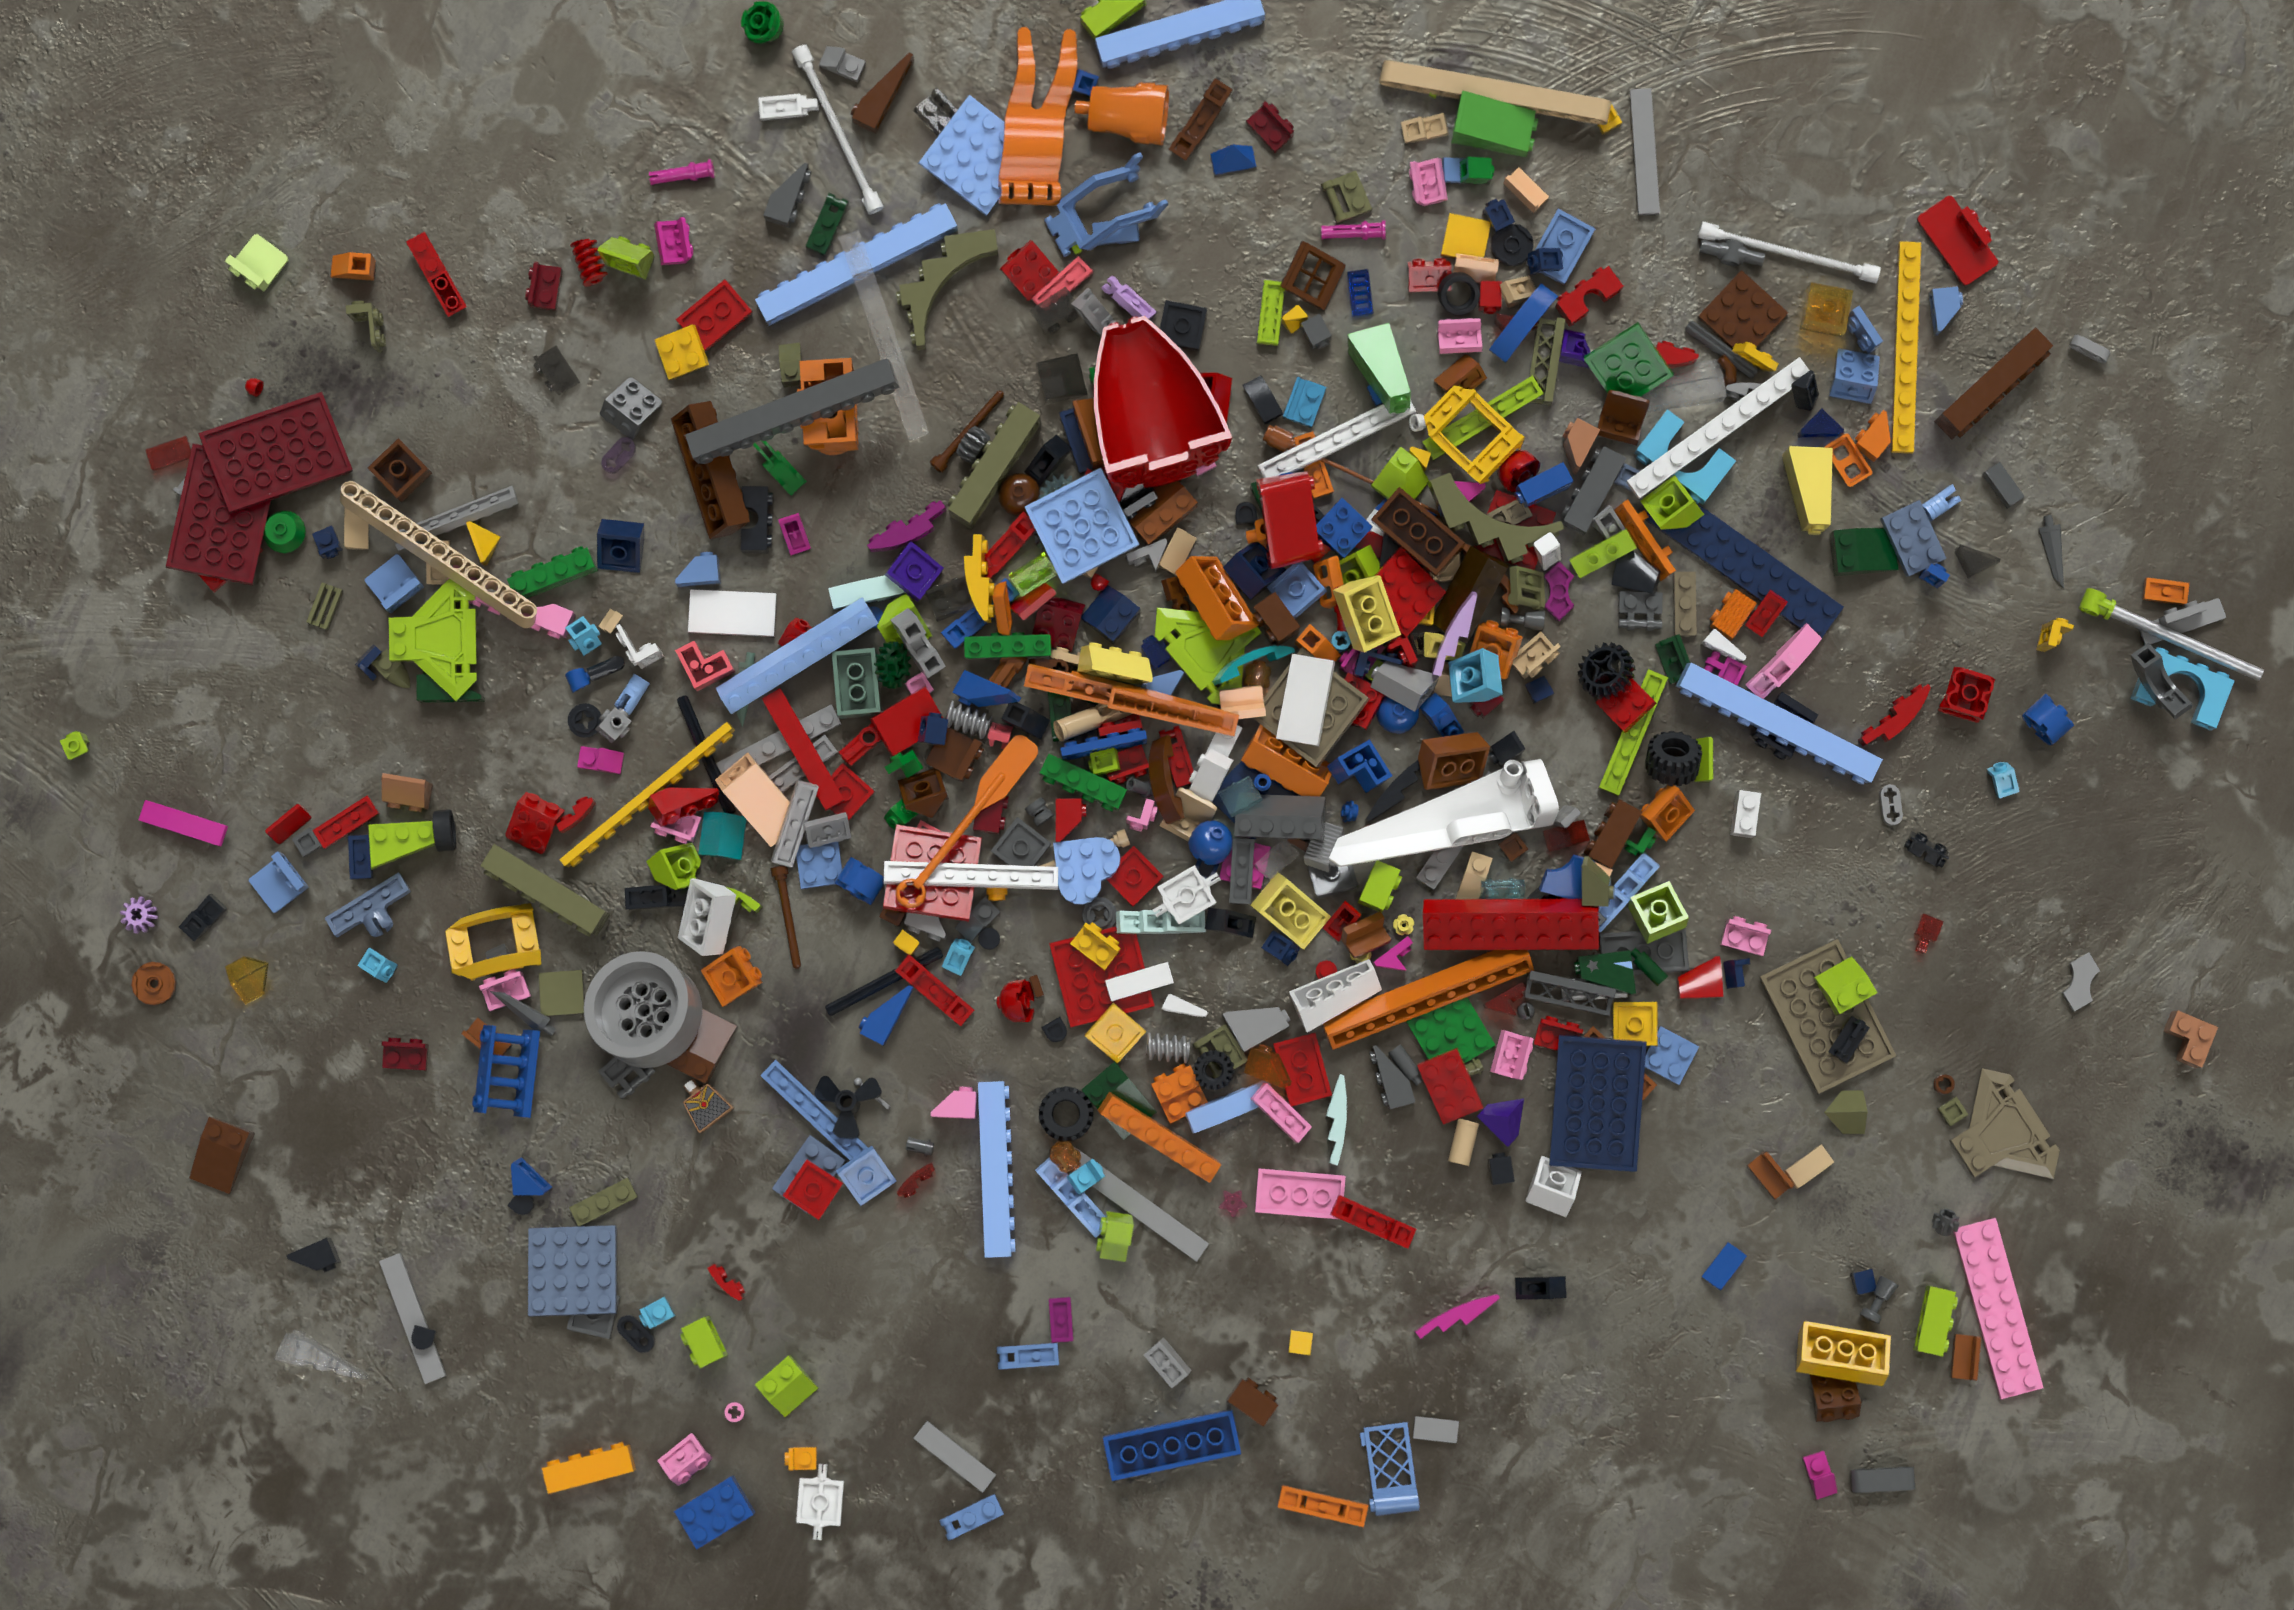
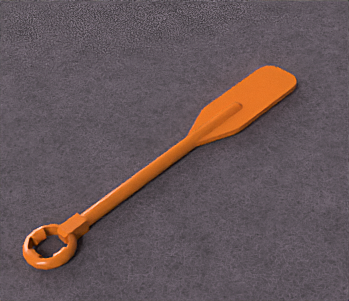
M1017 735L1012 738L981 778L972 809L916 879H905L898 884L896 897L902 906L915 908L923 903L926 897L924 883L979 812L1002 800L1010 792L1037 757L1038 747L1035 743L1023 735ZM907 883H913L914 887L922 891V895H918L915 899L916 903L910 904L908 903L909 900L900 896V891H904Z

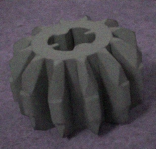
M976 426L972 427L961 439L957 448V454L964 461L973 464L977 458L979 459L983 455V449L987 442L990 441V436L983 429Z

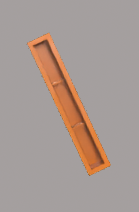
M1111 1092L1108 1093L1098 1109L1102 1116L1209 1183L1221 1167V1163L1217 1159Z

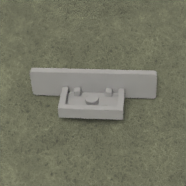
M2219 598L2197 603V600L2184 604V609L2177 610L2175 607L2164 611L2165 615L2153 620V622L2182 634L2226 618ZM2139 629L2145 645L2147 643L2151 645L2163 640Z

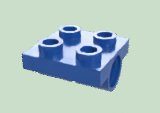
M1343 498L1316 524L1317 534L1322 542L1332 551L1337 552L1342 558H1345L1373 528Z

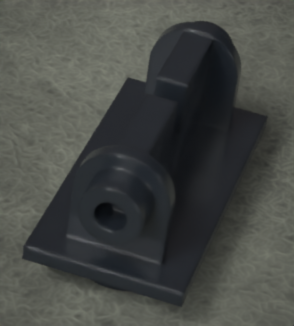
M1911 831L1910 838L1912 840L1907 839L1904 844L1907 851L1918 857H1921L1924 851L1927 852L1924 860L1935 867L1939 866L1942 868L1946 862L1943 858L1949 859L1950 852L1947 851V847L1940 843H1932L1921 832L1915 833Z
M1851 1016L1828 1052L1847 1064L1870 1027L1863 1020Z

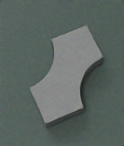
M2089 952L2069 963L2072 978L2068 988L2062 992V995L2073 1012L2093 1001L2090 994V984L2100 970Z

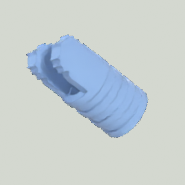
M1953 484L1922 504L1929 521H1933L1961 502L1959 496H1955L1948 501L1945 500L1946 497L1955 492Z
M634 673L614 704L617 709L624 707V711L631 715L650 683Z

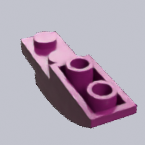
M941 500L937 503L935 501L931 502L925 507L926 511L920 516L916 514L910 518L907 526L902 520L898 522L894 520L886 526L884 533L881 535L877 533L869 539L868 549L870 552L889 551L905 547L910 541L914 543L935 530L931 522L947 511L945 505Z

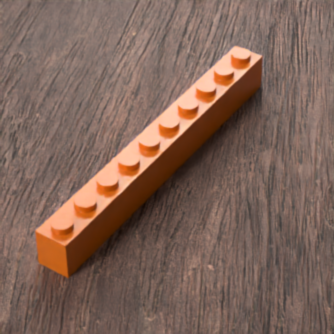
M1493 950L1356 1004L1323 1023L1325 1035L1332 1050L1534 971L1532 960L1528 950Z

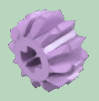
M139 897L138 901L135 898H130L131 905L124 903L123 906L127 910L120 911L121 915L126 916L121 920V923H127L126 929L129 931L133 929L136 934L140 932V929L146 933L148 932L147 925L152 928L155 926L151 920L158 919V916L152 915L153 912L157 911V907H150L152 901H145L144 897ZM137 911L141 912V913H140L141 916H142L141 919H138V918H137V917H138V916L136 915V912H137Z

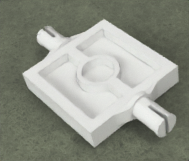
M1194 865L1159 885L1157 888L1163 897V904L1152 909L1154 913L1162 909L1155 914L1156 917L1169 911L1175 917L1177 923L1181 924L1217 903L1210 889V886L1221 881L1220 877L1211 881L1218 876L1217 872L1205 879Z
M818 1464V1477L812 1479L800 1478L796 1523H807L814 1526L813 1540L817 1539V1531L818 1540H822L823 1527L841 1525L844 1481L826 1478L828 1464Z

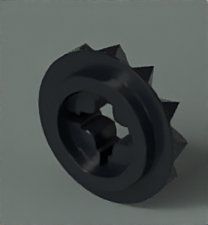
M579 704L570 711L568 726L575 735L590 738L598 733L595 729L602 722L599 719L601 713L592 704ZM583 712L587 718H594L588 722V729L582 723L576 724V722H580L583 719Z

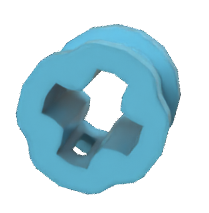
M1345 631L1335 632L1331 639V644L1339 653L1346 651L1351 643L1349 635ZM1343 637L1345 644L1338 646L1336 639Z

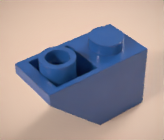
M1434 693L1420 706L1424 716L1440 737L1464 733L1449 705L1438 694Z

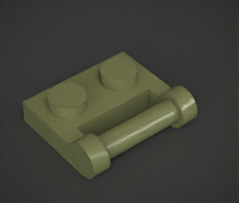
M1357 171L1321 184L1335 212L1337 224L1372 211L1371 204ZM1339 186L1349 212H1343L1334 191L1335 187Z
M1520 566L1509 567L1511 593L1508 596L1509 604L1515 606L1520 604L1532 607L1537 611H1542L1545 607L1544 572ZM1522 591L1533 593L1534 599L1522 596Z
M1226 1024L1192 1044L1202 1055L1204 1052L1209 1051L1205 1044L1211 1041L1216 1050L1226 1053L1231 1058V1062L1234 1063L1233 1070L1248 1061ZM1215 1061L1208 1064L1213 1073V1079L1218 1078L1222 1074V1069L1220 1070Z

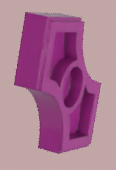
M1560 561L1544 575L1550 591L1549 599L1544 608L1558 622L1574 607L1568 594L1569 584L1574 575Z

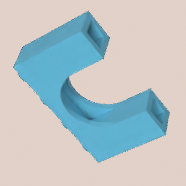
M1667 409L1634 454L1637 455V460L1644 465H1650L1668 452L1670 441L1682 427L1684 421ZM1719 448L1701 470L1693 473L1678 471L1674 475L1697 504L1701 503L1703 505L1736 460Z
M2157 647L2155 650L2162 656L2163 665L2168 676L2184 674L2193 679L2198 686L2200 697L2191 723L2210 731L2216 729L2235 680L2230 679L2226 673L2217 671V673L2212 672L2206 665L2199 663L2194 665L2189 663V659L2179 655L2174 657L2169 655V651ZM2138 678L2130 699L2150 707L2155 705L2156 703Z

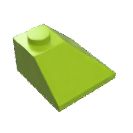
M1400 447L1370 487L1387 500L1400 487L1415 500L1429 480L1418 459Z
M1675 475L1640 501L1661 530L1687 528L1704 515Z

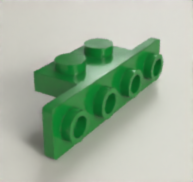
M1015 632L1010 636L991 633V636L965 637V658L1051 656V636L1049 634L1025 635L1024 632Z

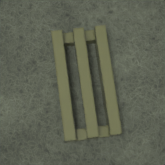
M322 582L306 622L328 630L343 590ZM328 589L323 604L321 606L320 612L318 614V617L316 621H314V618L320 606L325 590ZM333 592H336L326 620L322 624L321 621Z

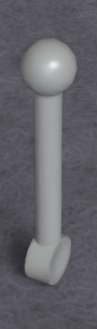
M856 1078L854 1084L861 1086L863 1084L862 1079ZM880 1097L876 1098L879 1103L889 1110L891 1107Z

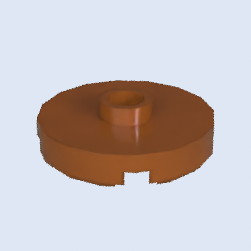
M149 962L143 964L134 973L131 986L134 995L141 1002L149 1005H159L168 1001L174 994L176 978L173 971L163 963ZM157 980L158 986L153 988L152 982Z

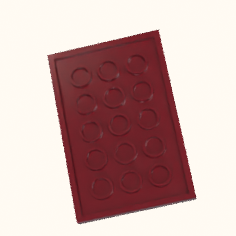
M322 392L198 433L229 514L353 472Z
M192 444L166 568L253 586L271 500L229 514L204 448L199 444Z

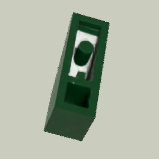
M423 671V674L417 675V701L420 703L485 702V697L470 689L458 701H455L427 673Z

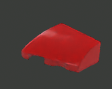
M1716 956L1677 977L1678 999L1724 997L1720 956Z

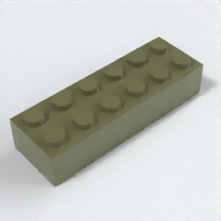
M1020 402L1016 406L1012 405L1006 414L1007 420L1004 424L1000 423L994 432L996 434L994 440L987 442L983 449L984 454L981 460L976 459L971 467V470H973L969 478L965 476L959 485L961 488L957 496L954 494L947 504L950 517L971 530L1041 425L1040 415Z
M495 844L480 865L485 869L484 874L496 881L501 878L504 880L502 885L514 892H517L519 889L522 891L520 896L534 904L536 901L540 902L539 907L552 915L554 912H557L559 914L558 919L570 926L575 923L578 925L576 930L588 937L591 934L598 936L611 915Z

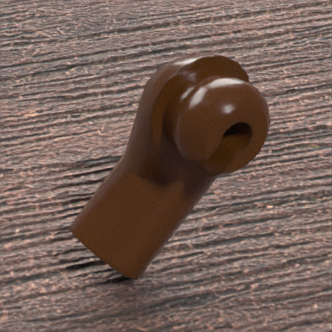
M1726 355L1721 356L1717 362L1725 370V377L1722 378L1721 383L1726 387L1737 382V369Z

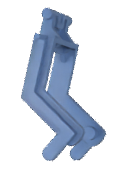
M1141 153L1133 155L1124 167L1091 176L1060 199V203L1057 204L1060 214L1054 218L1049 216L1044 219L1052 236L1059 234L1055 242L1063 257L1071 254L1069 249L1074 245H1078L1080 249L1092 250L1121 228L1158 218L1168 206L1167 200L1160 201L1156 206L1149 202L1143 206L1144 209L1115 217L1092 235L1087 233L1077 215L1075 204L1097 187L1128 179L1129 182L1136 181L1139 178L1137 173L1140 171L1137 164L1143 158Z

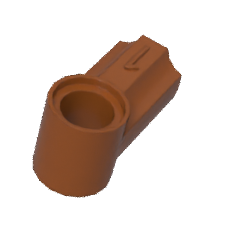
M1001 658L999 666L989 681L1007 688L1013 677L1022 670L1028 658Z

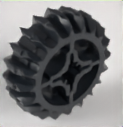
M1603 642L1601 648L1595 645L1594 651L1587 649L1589 655L1587 657L1582 656L1584 663L1578 664L1581 670L1577 671L1580 677L1579 683L1583 685V689L1586 692H1589L1592 697L1597 696L1598 699L1602 700L1605 696L1606 699L1610 700L1612 694L1618 697L1620 690L1625 692L1624 687L1626 685L1631 686L1629 679L1635 678L1632 672L1636 669L1633 665L1634 659L1630 656L1628 650H1624L1621 645L1616 646L1612 642L1609 646ZM1620 661L1621 668L1619 673H1617V668L1619 667L1618 663ZM1594 668H1595V669H1596V673H1595V675H1594L1595 678H1594V680H1592V674H1593V670H1594Z

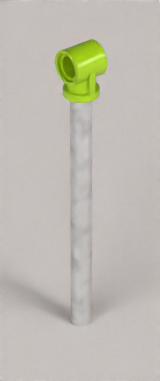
M2086 589L2078 608L2082 612L2092 616H2099L2100 614L2105 620L2112 617L2257 681L2261 679L2264 669L2116 606V600L2106 599L2107 595L2098 590Z

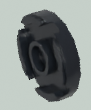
M1511 224L1495 232L1491 242L1492 254L1505 266H1519L1528 260V254L1533 251V238L1525 227L1519 224Z

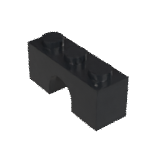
M742 486L745 508L748 511L757 513L759 519L753 528L741 529L742 553L769 554V548H772L773 537L769 535V526H773V514H769V505H773V492H770L768 486Z

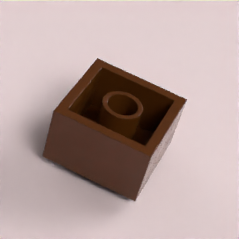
M399 438L368 467L401 503L432 474Z
M1276 592L1254 606L1253 616L1259 624L1258 627L1263 626L1265 629V637L1271 645L1275 643L1276 646H1280L1299 633L1300 625Z
M1249 1377L1246 1380L1241 1378L1227 1397V1401L1264 1427L1278 1407V1403L1275 1402L1277 1397L1267 1390L1264 1393L1258 1390L1259 1384Z

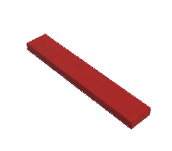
M781 688L763 697L764 704L810 783L819 786L817 796L825 810L827 811L843 802L845 799Z

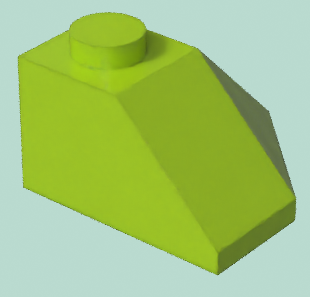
M1371 545L1339 561L1344 584L1373 577L1380 569V563Z
M907 593L887 605L877 625L886 643H903L890 619L907 608L918 617L926 631V638L928 639L932 636Z
M690 842L659 850L646 862L655 881L678 890L689 887L690 879H696L695 874L700 867L701 859L693 843Z

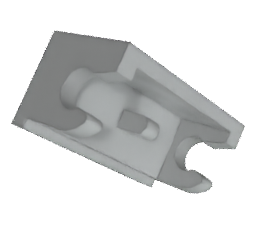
M1089 288L1071 303L1091 330L1100 337L1102 336L1103 327L1108 326V323L1115 322Z
M1164 1337L1144 1354L1146 1359L1171 1388L1176 1386L1192 1371Z

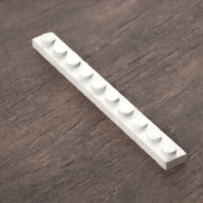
M1799 357L1627 480L1626 483L1638 499L1642 498L1791 391L1792 383L1810 370Z

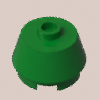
M766 1L754 2V5L748 11L745 10L743 12L741 27L744 28L746 36L752 42L765 43L774 41L781 35L784 21L775 5Z
M291 511L276 512L267 519L263 538L268 547L276 552H292L300 547L304 541L306 534L304 522L297 514Z

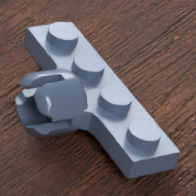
M398 872L325 917V920L336 937L341 936L361 923L365 925L371 936H381L384 933L379 924L387 932L393 927V921L387 913V907L409 894L411 890Z

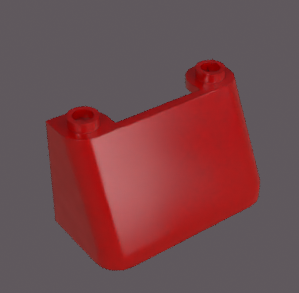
M1305 471L1256 479L1267 543L1266 549L1268 550L1266 556L1269 567L1271 569L1281 568L1319 558L1320 553H1323L1324 549L1322 540H1318L1311 491L1315 489L1313 476L1309 477L1308 472Z

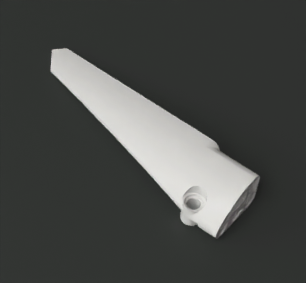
M1541 759L1521 763L1516 760H1509L1502 769L1380 822L1339 837L1329 860L1339 867L1502 839L1509 836L1512 832L1552 826L1559 811L1558 801Z

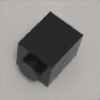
M1505 1152L1492 1154L1493 1159H1487L1491 1185L1515 1182L1511 1156L1506 1157Z

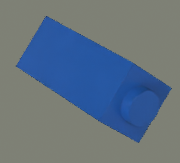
M1564 462L1517 485L1515 496L1520 504L1523 503L1526 508L1567 490L1572 484L1573 479Z

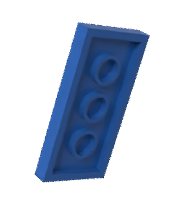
M1134 728L1128 730V734L1119 735V732L1107 734L1105 739L1098 740V737H1091L1085 739V743L1077 744V741L1064 743V747L1060 748L1062 760L1068 761L1090 756V753L1110 748L1120 750L1147 744L1146 731Z

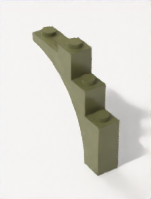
M995 229L944 236L945 243H941L942 255H947V257L922 260V267L918 268L920 280L924 281L899 285L900 291L896 292L897 303L902 304L903 310L911 309V311H907L909 324L914 326V332H910L912 345L916 344L917 350L926 349L925 331L928 315L942 287L953 275L967 265L983 258L998 255Z
M1450 473L1427 482L1443 524L1449 529L1452 528L1453 532L1465 528L1464 523H1466L1475 546L1481 544L1482 548L1494 544L1493 539H1496L1504 562L1511 560V563L1514 564L1523 560V555L1528 553L1526 544L1528 548L1533 547L1534 542L1546 534L1552 533L1554 537L1560 536L1559 531L1564 529L1562 521L1545 526L1525 527L1495 520L1482 513L1466 499L1458 489Z

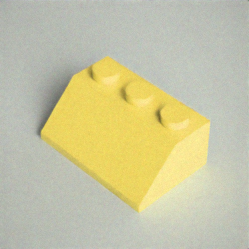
M1381 576L1351 581L1333 590L1353 649L1365 653L1401 635Z
M1092 642L1087 646L1081 647L1077 672L1135 685L1150 683L1153 679L1149 658L1141 657L1142 653L1129 651V654L1123 653L1121 648L1109 647V649H1104L1102 644Z

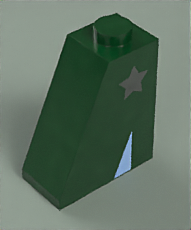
M1631 950L1577 957V962H1574L1575 975H1579L1580 980L1613 988L1618 992L1628 995L1636 994Z

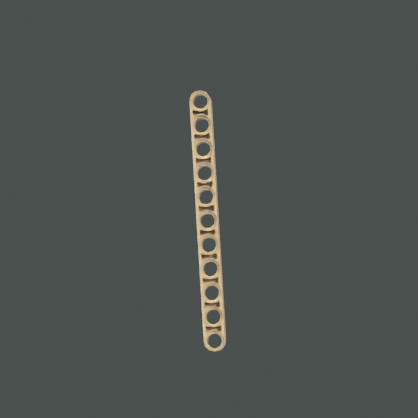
M1389 60L1383 62L1379 81L1380 84L1388 87L1426 94L1432 92L1433 95L1459 100L1462 91H1467L1534 110L1537 114L1598 125L1607 124L1611 102L1602 98Z
M348 481L341 486L340 502L345 508L520 627L530 628L534 625L537 615V607L534 603L356 482ZM352 493L354 494V496H348L346 494ZM369 505L372 506V508H365L364 506ZM387 517L389 518V520H383L381 518ZM405 529L407 532H400L399 530ZM417 541H423L425 544H418ZM440 553L442 554V556H436L434 554ZM452 565H458L460 568H453ZM470 577H475L478 580H471ZM487 589H493L496 592H488ZM505 601H511L513 604H506ZM523 613H528V614H530L531 616L527 617V616H524V615H522V614H523Z

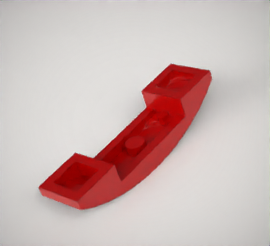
M1024 511L990 548L988 553L985 554L984 562L988 563L987 575H984V578L992 579L1036 531L1030 517Z
M909 954L895 969L901 977L959 1026H962L973 1013L974 1009Z
M1338 1195L1330 1215L1407 1249L1416 1232L1414 1227L1341 1195Z

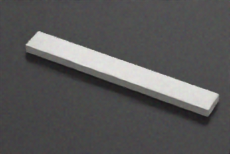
M1411 400L1410 408L1399 414L1395 412L1389 413L1382 404L1259 464L1257 469L1262 478L1279 476L1288 472L1294 473L1414 414L1416 410Z
M884 861V884L898 885L905 879H916L929 863ZM940 863L924 883V886L1057 890L1058 867Z

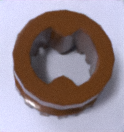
M1945 1074L1937 1076L1933 1085L1938 1093L1948 1094L1954 1089L1955 1082L1951 1076ZM1944 1078L1950 1083L1949 1087L1945 1088V1091L1939 1087V1082L1943 1081Z

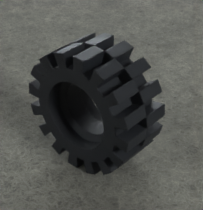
M1218 1050L1204 1052L1196 1059L1197 1062L1194 1064L1195 1070L1193 1072L1196 1075L1195 1079L1200 1083L1199 1085L1206 1089H1221L1232 1081V1076L1235 1072L1233 1070L1234 1063L1231 1062V1058L1224 1052ZM1212 1061L1218 1062L1222 1067V1074L1216 1079L1210 1078L1206 1073V1067Z

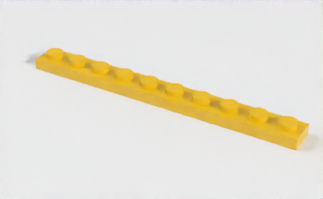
M1900 241L1898 243L1891 453L1912 454L1914 452L1921 242Z
M728 722L724 723L559 859L565 867L577 866L583 860L582 856L584 854L594 852L600 846L598 843L601 840L611 838L616 833L615 829L618 826H625L633 819L632 815L635 812L645 810L648 807L650 795L664 790L671 783L674 785L679 782L686 770L692 771L700 764L699 760L702 757H709L716 751L715 747L722 742L724 744L733 737L732 733L735 731L732 725Z

